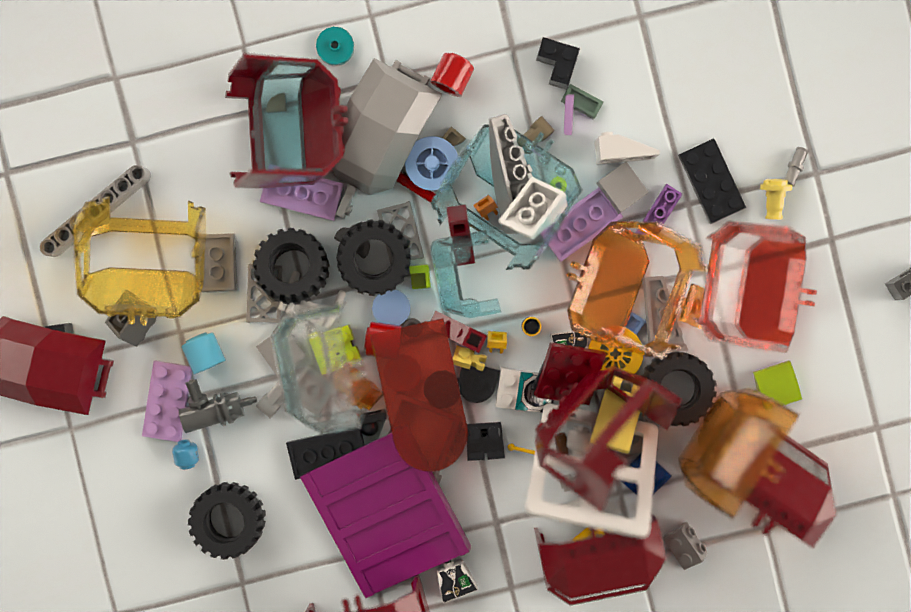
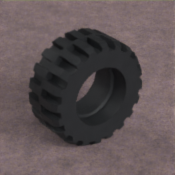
M371 219L366 222L361 221L347 230L338 246L336 260L341 278L348 283L351 289L355 288L358 290V293H369V296H375L378 293L384 295L389 290L392 292L398 284H402L409 272L411 255L407 239H405L400 230H397L391 223L388 224L383 220L373 221ZM379 240L390 248L392 262L385 272L371 275L363 272L358 267L355 259L356 251L365 241Z
M288 228V231L279 229L276 235L270 233L267 236L269 239L266 242L262 240L259 244L260 250H256L254 253L256 260H253V267L255 268L253 273L258 281L257 283L268 296L277 302L281 301L283 304L289 305L294 303L297 305L301 304V301L304 300L306 302L310 301V297L313 295L317 296L320 293V288L325 287V280L329 278L330 272L328 267H330L323 246L311 233L307 234L302 229L298 231L294 228ZM297 250L303 252L308 257L310 264L306 275L294 283L281 282L274 273L277 259L288 251Z
M684 352L663 353L660 357L652 359L650 365H646L644 368L645 372L643 375L641 374V377L657 382L660 385L668 373L677 370L688 373L694 381L692 398L685 405L678 408L671 426L678 427V425H682L684 427L689 426V423L692 422L695 424L700 421V417H705L708 414L707 410L709 407H713L714 403L712 400L717 395V392L714 391V387L717 386L716 380H713L712 376L714 374L712 370L708 369L707 364L698 357Z
M223 482L212 486L195 500L194 506L189 512L191 515L188 519V525L191 526L189 534L195 537L194 544L196 546L200 545L202 547L200 551L204 554L208 551L211 553L210 557L215 559L218 556H221V560H227L229 557L234 559L248 552L261 537L266 523L264 521L266 513L261 508L263 505L262 501L257 500V494L254 491L252 493L248 491L249 487L245 485L241 487L236 482L231 484ZM227 503L235 506L241 512L244 519V528L239 535L226 537L214 529L211 522V512L215 506Z

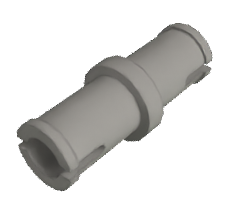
M803 147L796 148L794 157L788 164L789 169L785 180H788L787 184H791L792 187H795L799 173L804 169L803 163L809 152Z

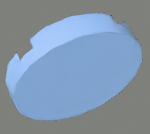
M389 290L384 295L378 294L373 301L372 310L374 317L379 323L399 326L407 320L411 307L405 294L399 290H393L392 292Z

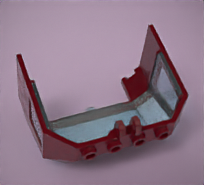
M243 54L228 73L227 81L231 83L230 91H226L225 98L248 100L252 169L248 172L229 173L230 177L236 179L233 182L235 188L314 185L328 174L345 153L342 136L344 132L343 126L348 124V118L341 116L348 111V108L339 104L341 88L338 87V79L318 59Z

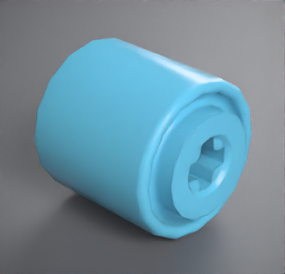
M213 332L197 335L185 341L186 343L181 346L194 375L226 361Z

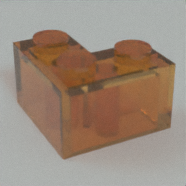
M348 362L331 378L335 383L334 388L341 394L344 392L348 396L346 400L352 406H357L359 409L370 410L385 394L373 381L365 378L354 365Z

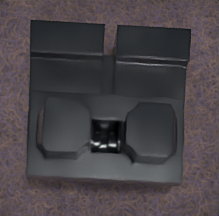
M501 422L466 424L467 461L485 460V453H487L488 460L505 459Z

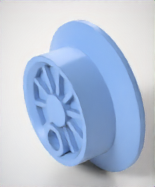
M435 136L424 137L415 142L405 162V168L408 177L416 186L425 190H440L448 186L455 179L459 169V158L455 148L445 139Z

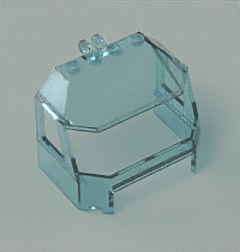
M489 124L482 126L452 164L431 202L433 210H436L439 218L437 220L440 226L447 218L446 207L462 205L459 203L452 186L469 157L476 175L494 187L490 161ZM515 130L519 147L523 148L524 158L533 170L531 172L533 178L565 192L567 207L562 214L556 216L537 244H520L467 207L466 209L470 227L514 256L505 270H513L514 267L530 270L556 234L583 190L574 169L548 152L554 143L552 139L546 143L543 149L538 145L543 139V133L540 132L533 142Z

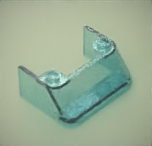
M486 230L473 232L469 235L439 238L434 240L430 246L441 308L447 313L467 318L501 313L498 298L480 302L473 298L463 299L457 264L465 263L469 260L471 256L470 246L489 243Z

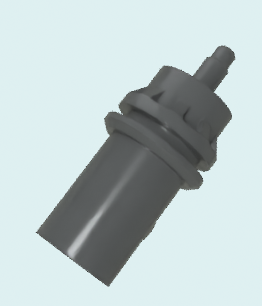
M190 379L189 382H186L191 397L188 400L189 406L179 409V417L185 433L219 423L222 426H226V421L231 424L237 418L244 416L243 407L256 403L257 398L254 396L241 400L238 392L231 394L222 392L220 397L214 394L213 399L208 400L207 395L201 393L197 379Z

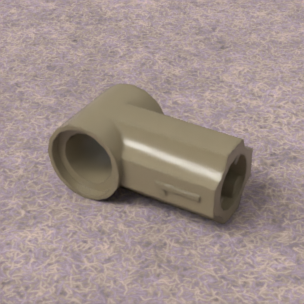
M543 116L538 118L529 127L530 129L517 140L519 147L523 148L525 154L555 131Z

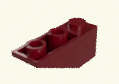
M436 310L427 327L478 353L487 338L486 334Z

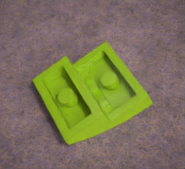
M790 360L753 372L756 388L760 393L762 406L765 411L802 400L799 384Z

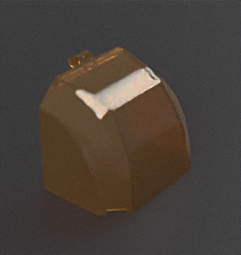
M751 388L719 393L713 402V407L708 410V414L703 418L678 457L684 485L731 519L736 517L739 509L762 474L778 483L779 479L764 470L770 464L776 470L785 472V468L771 459L800 416L788 407Z

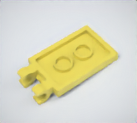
M615 377L613 385L620 389L622 379ZM633 384L631 393L623 392L631 397L639 387ZM608 389L604 392L590 443L594 442L626 403ZM636 411L607 448L625 454L629 453L640 411Z

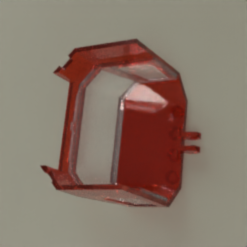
M727 221L719 230L706 238L712 241L700 319H693L699 324L710 341L787 353L795 334L799 305L815 307V302L800 300L801 293L808 295L817 294V290L802 288L807 260L806 237L790 227Z

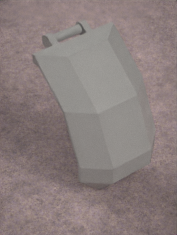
M375 58L372 60L346 105L348 111L341 116L348 118V124L343 126L342 144L345 146V153L342 159L332 168L336 178L368 195L393 189L420 132L442 96V93L427 86L430 80L429 77L426 75L423 77L402 66L401 62L397 60L392 67Z

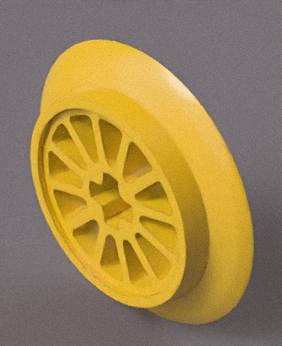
M610 326L600 330L592 338L588 349L607 353L606 357L608 359L603 363L601 371L607 369L605 366L610 361V367L614 366L616 361L617 367L621 369L620 360L625 364L622 370L635 374L643 361V347L640 339L635 333L625 327ZM613 337H617L615 346L612 339ZM620 338H622L625 342L619 347ZM610 339L611 347L605 343V340ZM628 343L630 348L622 350V348ZM604 344L608 350L600 349L601 345ZM614 348H616V350L620 352V355L617 356V359H614V357L610 355V352H613ZM631 351V356L624 355L623 353ZM622 357L630 358L628 364L622 359Z

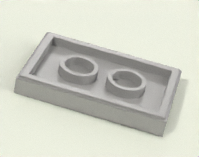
M235 234L196 235L198 292L237 291Z

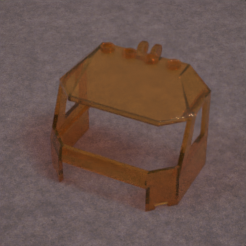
M611 221L593 239L584 265L574 261L570 264L572 268L581 271L580 276L569 272L566 275V278L577 282L567 309L571 330L600 344L660 359L667 356V353L682 348V346L670 344L668 341L693 271L709 272L707 264L703 262L702 255L704 253L702 246L659 222ZM627 228H638L639 231L647 235L634 233ZM646 241L673 248L680 269L655 339L643 346L621 334L626 329L643 281L642 278H644L649 265V258L643 242Z

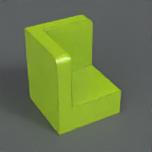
M429 265L409 266L412 289L431 288Z

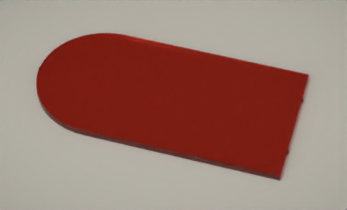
M444 318L370 334L392 437L398 454L408 465L421 471L434 472L449 467L461 456L466 446L468 428Z

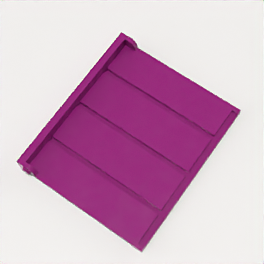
M407 424L397 426L391 433L300 477L365 599L470 552L471 544Z

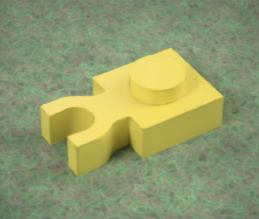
M456 345L451 364L470 369V366H474L477 370L483 371L487 356L483 354L475 355L474 350Z

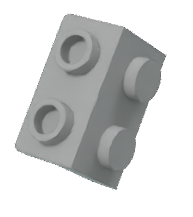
M684 522L680 528L665 534L663 540L684 570L702 563L707 555L705 545L699 541L694 529L687 522Z

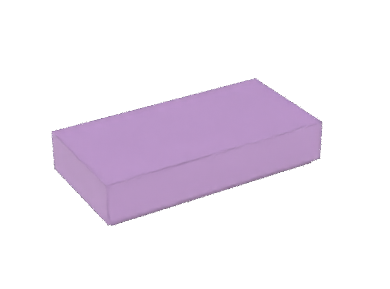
M567 94L565 96V135H572L574 94Z

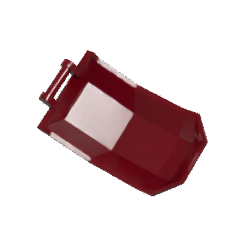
M6 316L0 318V396L36 406L89 415L92 398H106L107 392L105 389L114 360L102 358L106 343L103 339L57 331ZM99 365H103L98 389L94 390Z

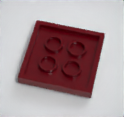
M550 342L537 389L534 392L535 397L560 401L564 395L568 396L571 393L570 390L575 382L579 383L584 377L601 371L606 353L600 350ZM594 391L582 403L583 405H590Z

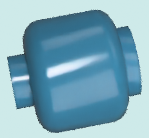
M180 440L172 449L174 464L180 467V469H191L199 461L197 445L190 442V440Z

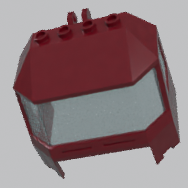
M759 416L730 420L697 466L759 511L751 523L752 527L757 528L765 516L769 518L762 529V534L765 536L771 532L775 523H777L802 542L814 548L837 516L828 463Z

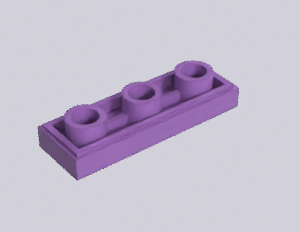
M665 184L635 233L652 243L681 198L682 193ZM657 210H660L662 212L661 217L657 215Z

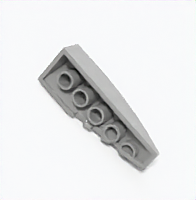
M507 114L489 119L490 161L500 218L530 178L533 177L531 173L533 170L524 158V150L522 147H519L516 140V132ZM502 225L504 234H518V232Z

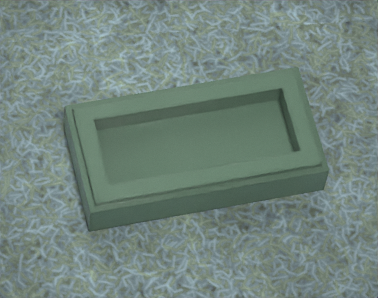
M570 84L561 102L565 104V96L567 94H574V109L595 119L603 101Z

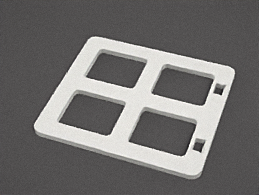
M546 404L543 408L541 421L544 423L548 419L547 415L553 408L557 409L559 405ZM577 409L574 413L576 418L570 417L568 422L590 426L592 436L598 413ZM637 421L634 435L643 437L640 468H619L614 475L618 478L617 480L632 482L638 485L635 519L599 513L595 507L583 498L580 508L543 501L542 494L546 471L538 465L537 452H535L525 507L526 512L533 516L636 537L647 536L650 529L658 427L653 423ZM567 455V456L572 457V458H574V459H576V460H578V461H580V462H581V460L583 459V458H580V457H575V456ZM549 456L546 457L545 462L552 467L575 471Z

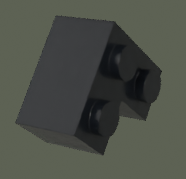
M543 37L536 61L554 66L549 85L567 90L580 48Z

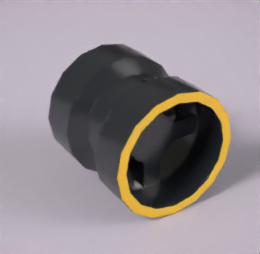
M527 317L523 320L521 328L526 335L535 336L541 330V323L535 317Z

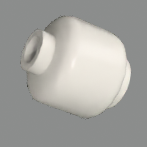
M574 426L573 429L569 430L566 446L572 450L571 453L583 455V452L589 450L591 436L589 428Z

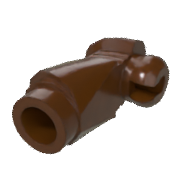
M565 432L558 433L555 437L556 451L569 455L568 447L566 446L567 436Z

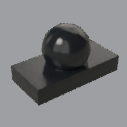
M386 409L349 416L347 420L348 428L360 425L363 435L373 436L379 429L377 421L386 420L387 418Z

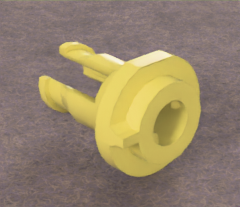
M766 179L763 184H760V189L766 190L767 215L765 219L778 220L783 218L784 197H786V191L792 190V185L787 184L788 180Z

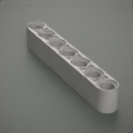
M139 165L130 167L46 237L39 246L41 253L45 256L57 257L65 252L150 180L149 170ZM139 170H142V177L140 179H137L136 173ZM127 182L128 189L123 192L122 184ZM112 194L113 201L108 204L107 197ZM97 206L99 212L94 216L92 211ZM80 219H83L84 225L82 228L78 227V221ZM68 231L69 238L64 240L63 235ZM51 243L54 244L53 252L49 251V245Z

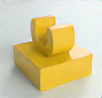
M488 331L487 348H489V352L492 353L493 348L500 349V354H502L507 346V332Z

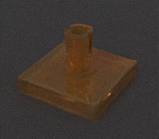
M691 283L686 297L676 294L673 299L681 302L673 300L672 305L682 308L679 321L701 329L712 292Z

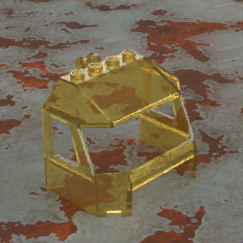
M110 196L104 197L103 201L95 203L93 200L85 202L72 225L78 297L98 314H105L107 316L126 315L128 317V324H134L135 316H140L142 325L147 324L148 318L156 316L169 319L181 317L200 301L205 274L206 208L202 206L196 208L194 203L188 200V221L111 218ZM108 232L190 236L194 238L195 243L191 253V257L195 258V275L188 271L115 267H108L90 273L91 237ZM84 251V278L82 281L81 255Z

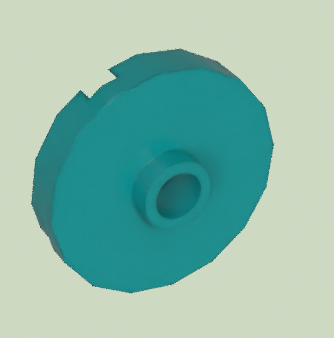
M333 26L326 28L320 33L316 41V49L323 62L333 66L342 65L351 59L354 53V42L347 30ZM338 43V47L332 48V44Z

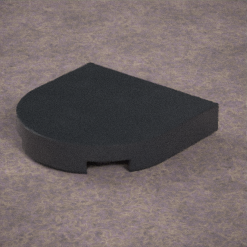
M470 366V369L461 367L458 378L461 384V395L472 403L486 401L495 391L500 370L487 366L484 367L483 371L477 370L474 366Z

